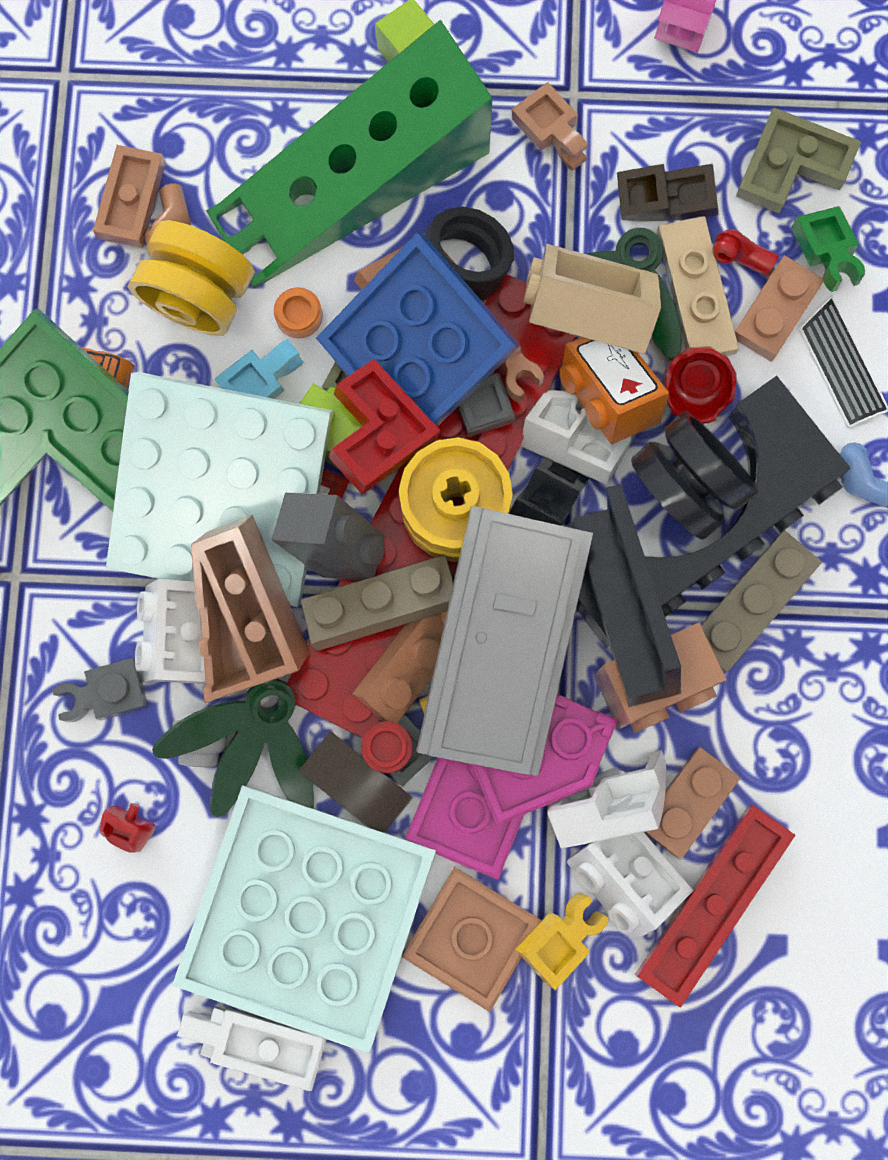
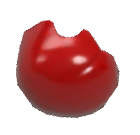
M710 346L686 348L669 362L664 371L663 386L669 392L667 404L675 416H678L683 411H688L702 424L716 421L718 415L735 398L737 373L729 358Z

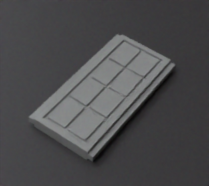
M475 506L470 507L416 750L418 753L520 774L539 775L593 533Z

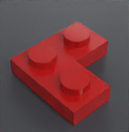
M375 359L336 384L333 395L362 427L331 449L329 459L362 495L412 459L418 451L437 440L440 434L438 427Z

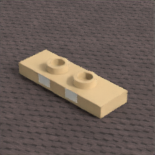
M705 216L659 225L657 235L663 245V260L679 317L685 348L710 346L726 356L735 355L739 347L717 261L712 253L713 245Z

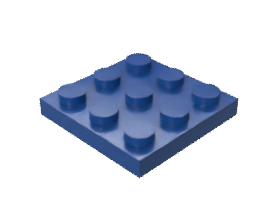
M418 232L316 337L318 342L347 376L375 359L436 426H439L520 347L518 342L428 238Z

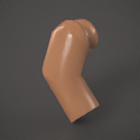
M173 183L160 188L159 193L164 212L152 223L151 227L146 229L144 234L146 244H148L159 221L171 220L191 225L181 185Z

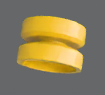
M159 221L146 246L152 260H140L127 287L132 295L144 305L173 322L197 332L224 336L228 332L237 312L231 298H241L246 293L255 273L252 264L242 253L206 231L176 221Z
M459 437L435 441L418 451L405 467L399 487L404 526L414 543L432 557L436 558L445 555L447 560L452 562L459 561L470 507L475 506L509 514L513 496L509 472L498 455L480 442ZM452 497H460L464 500V504L454 507L452 500H448Z

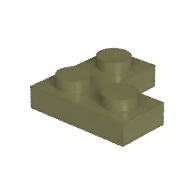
M773 107L735 197L780 213L796 174L840 190L846 181L862 141Z

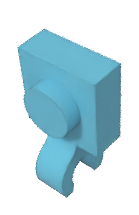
M286 339L262 360L253 350H250L214 380L222 389L275 399L285 391L277 379L292 373L304 361L299 356V352Z

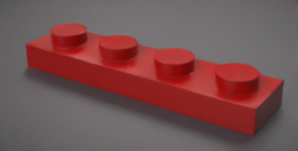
M748 805L692 888L693 892L679 907L635 975L681 1008L796 835L754 805Z

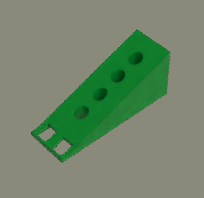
M440 19L220 203L207 209L206 212L224 242L242 254L250 251L252 247L265 238L277 259L262 271L253 275L250 284L255 289L488 155L490 152L493 97ZM302 195L314 196V199L305 206L294 204L295 200ZM243 204L253 221L237 234L227 236L219 224L218 218Z

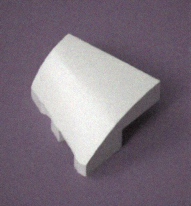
M548 390L547 393H543L525 418L522 433L524 438L521 446L607 485L636 434L611 445L600 429L596 430L592 427L587 419L585 408L575 395L569 394L567 391Z
M662 750L647 754L649 761L644 769L625 773L617 767L596 776L592 787L553 802L547 813L560 848L658 829L663 813L666 791V760Z

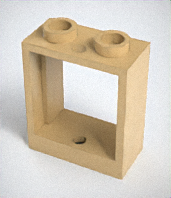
M546 244L542 259L533 257L523 303L531 305L529 323L639 353H646L661 310L658 274Z

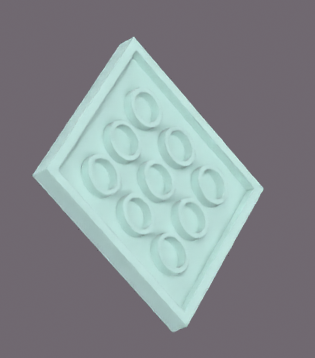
M141 372L131 373L106 568L157 579L194 582L191 544L207 531L253 515L290 606L298 607L303 595L307 566L273 542L272 536L285 492L320 493L333 410Z
M242 785L172 986L370 1054L436 850Z

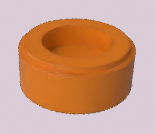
M300 287L290 288L280 294L274 304L276 323L279 329L289 337H308L314 334L322 323L323 313L320 301L308 289Z

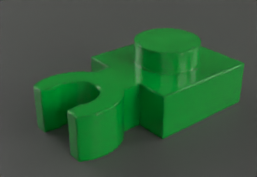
M840 206L796 217L791 229L809 266L823 264L825 268L823 282L830 292L837 291L842 282L839 272L848 275L853 286L859 285L865 275V267L857 257L853 256L859 243Z

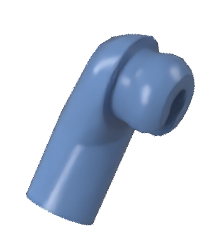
M856 442L846 444L841 449L840 455L851 469L841 477L844 489L851 495L888 508V482L874 477L867 449L864 445Z

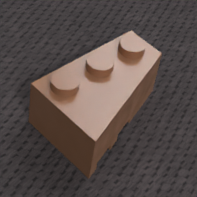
M253 515L204 533L191 544L196 609H199L202 634L199 645L200 656L204 657L206 685L203 688L204 702L207 703L299 671L310 652Z

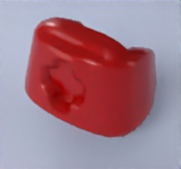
M131 803L128 811L120 806L106 808L102 814L99 832L112 845L126 852L135 853L143 849L155 831L156 826L153 822L137 817L140 806Z

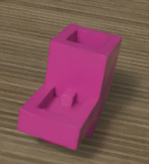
M664 0L658 17L660 22L654 39L698 53L717 0Z

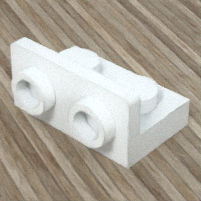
M157 579L146 586L145 592H140L137 603L138 620L144 621L143 641H138L135 650V668L137 671H142L141 682L149 684L158 681L206 684L204 657L200 656L199 640L202 638L200 612L199 609H196L194 582Z
M644 832L588 843L567 860L580 886L598 899L608 911V916L613 925L621 932L627 934L632 940H636L656 930L693 892V889Z

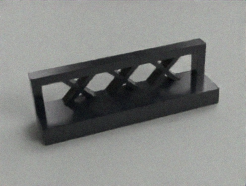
M618 484L606 488V510L573 518L574 529L593 533L586 569L628 707L681 694V664L622 485Z

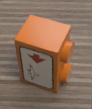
M584 337L565 345L563 363L560 368L561 382L565 390L569 394H575L583 405L587 419L592 427L596 430L600 429L611 445L661 423L669 392L638 352Z

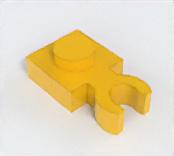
M581 892L575 894L568 901L563 919L550 912L515 949L544 983L555 991L590 953L582 943L583 939L587 935L592 936L603 931L609 921L606 915L595 911L588 920H583V912L593 900Z

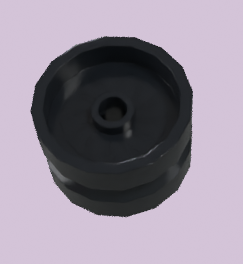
M683 411L664 428L667 443L672 451L661 443L649 442L631 458V463L641 481L664 509L692 535L704 540L725 522L724 514L718 501L728 508L739 510L757 495L759 490L747 471L724 444L688 411Z

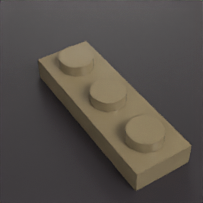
M785 530L778 535L701 624L724 674L733 667L822 563L819 558Z
M442 555L301 599L310 642L315 651L448 611L454 581L446 556Z

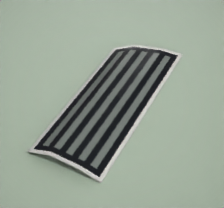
M831 294L799 329L848 428H851L863 421L888 412V405Z

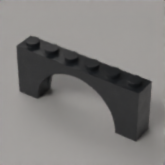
M777 375L737 403L728 417L742 440L748 462V474L756 484L759 493L742 507L736 522L729 532L711 545L686 555L674 557L645 556L665 617L686 602L681 594L694 584H697L701 590H704L723 576L726 572L721 565L736 555L742 562L764 546L765 543L760 536L775 526L778 532L782 533L800 520L804 514L799 508L808 501L814 499L820 505L843 488L838 479L851 468ZM573 521L565 527L574 529ZM585 567L576 609L607 649L610 644Z

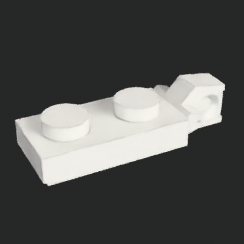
M216 1006L213 1009L212 1016L187 1011L186 1014H183L177 1034L179 1037L203 1043L200 1055L211 1058L210 1063L306 1091H312L326 1043L325 1038L233 1008L228 1007L225 1009Z

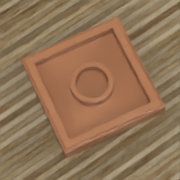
M454 866L405 949L402 958L491 1012L522 958L515 949L542 920Z

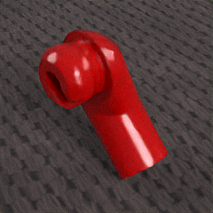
M735 229L720 232L716 236L715 244L712 248L713 256L719 262L729 264L735 261L766 277H769L779 258V255L755 244Z

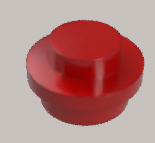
M384 721L373 725L366 731L361 742V752L365 762L372 769L381 773L399 771L409 762L412 755L413 745L409 733L404 727L395 722Z

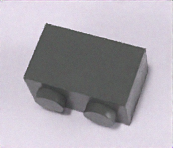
M285 492L272 541L321 577L356 581L375 577L377 565L381 562L384 555L385 535L338 495Z

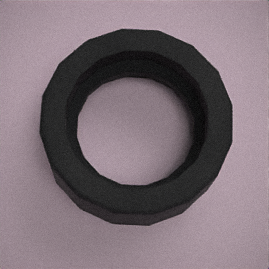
M464 206L448 208L433 218L425 234L428 240L481 301H485L499 289L514 261V245L507 230L494 217L479 209ZM448 239H459L473 244L487 257L491 269L476 272L456 265L444 253L440 242Z

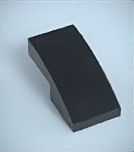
M545 457L534 471L528 485L516 498L509 514L561 526L589 478Z

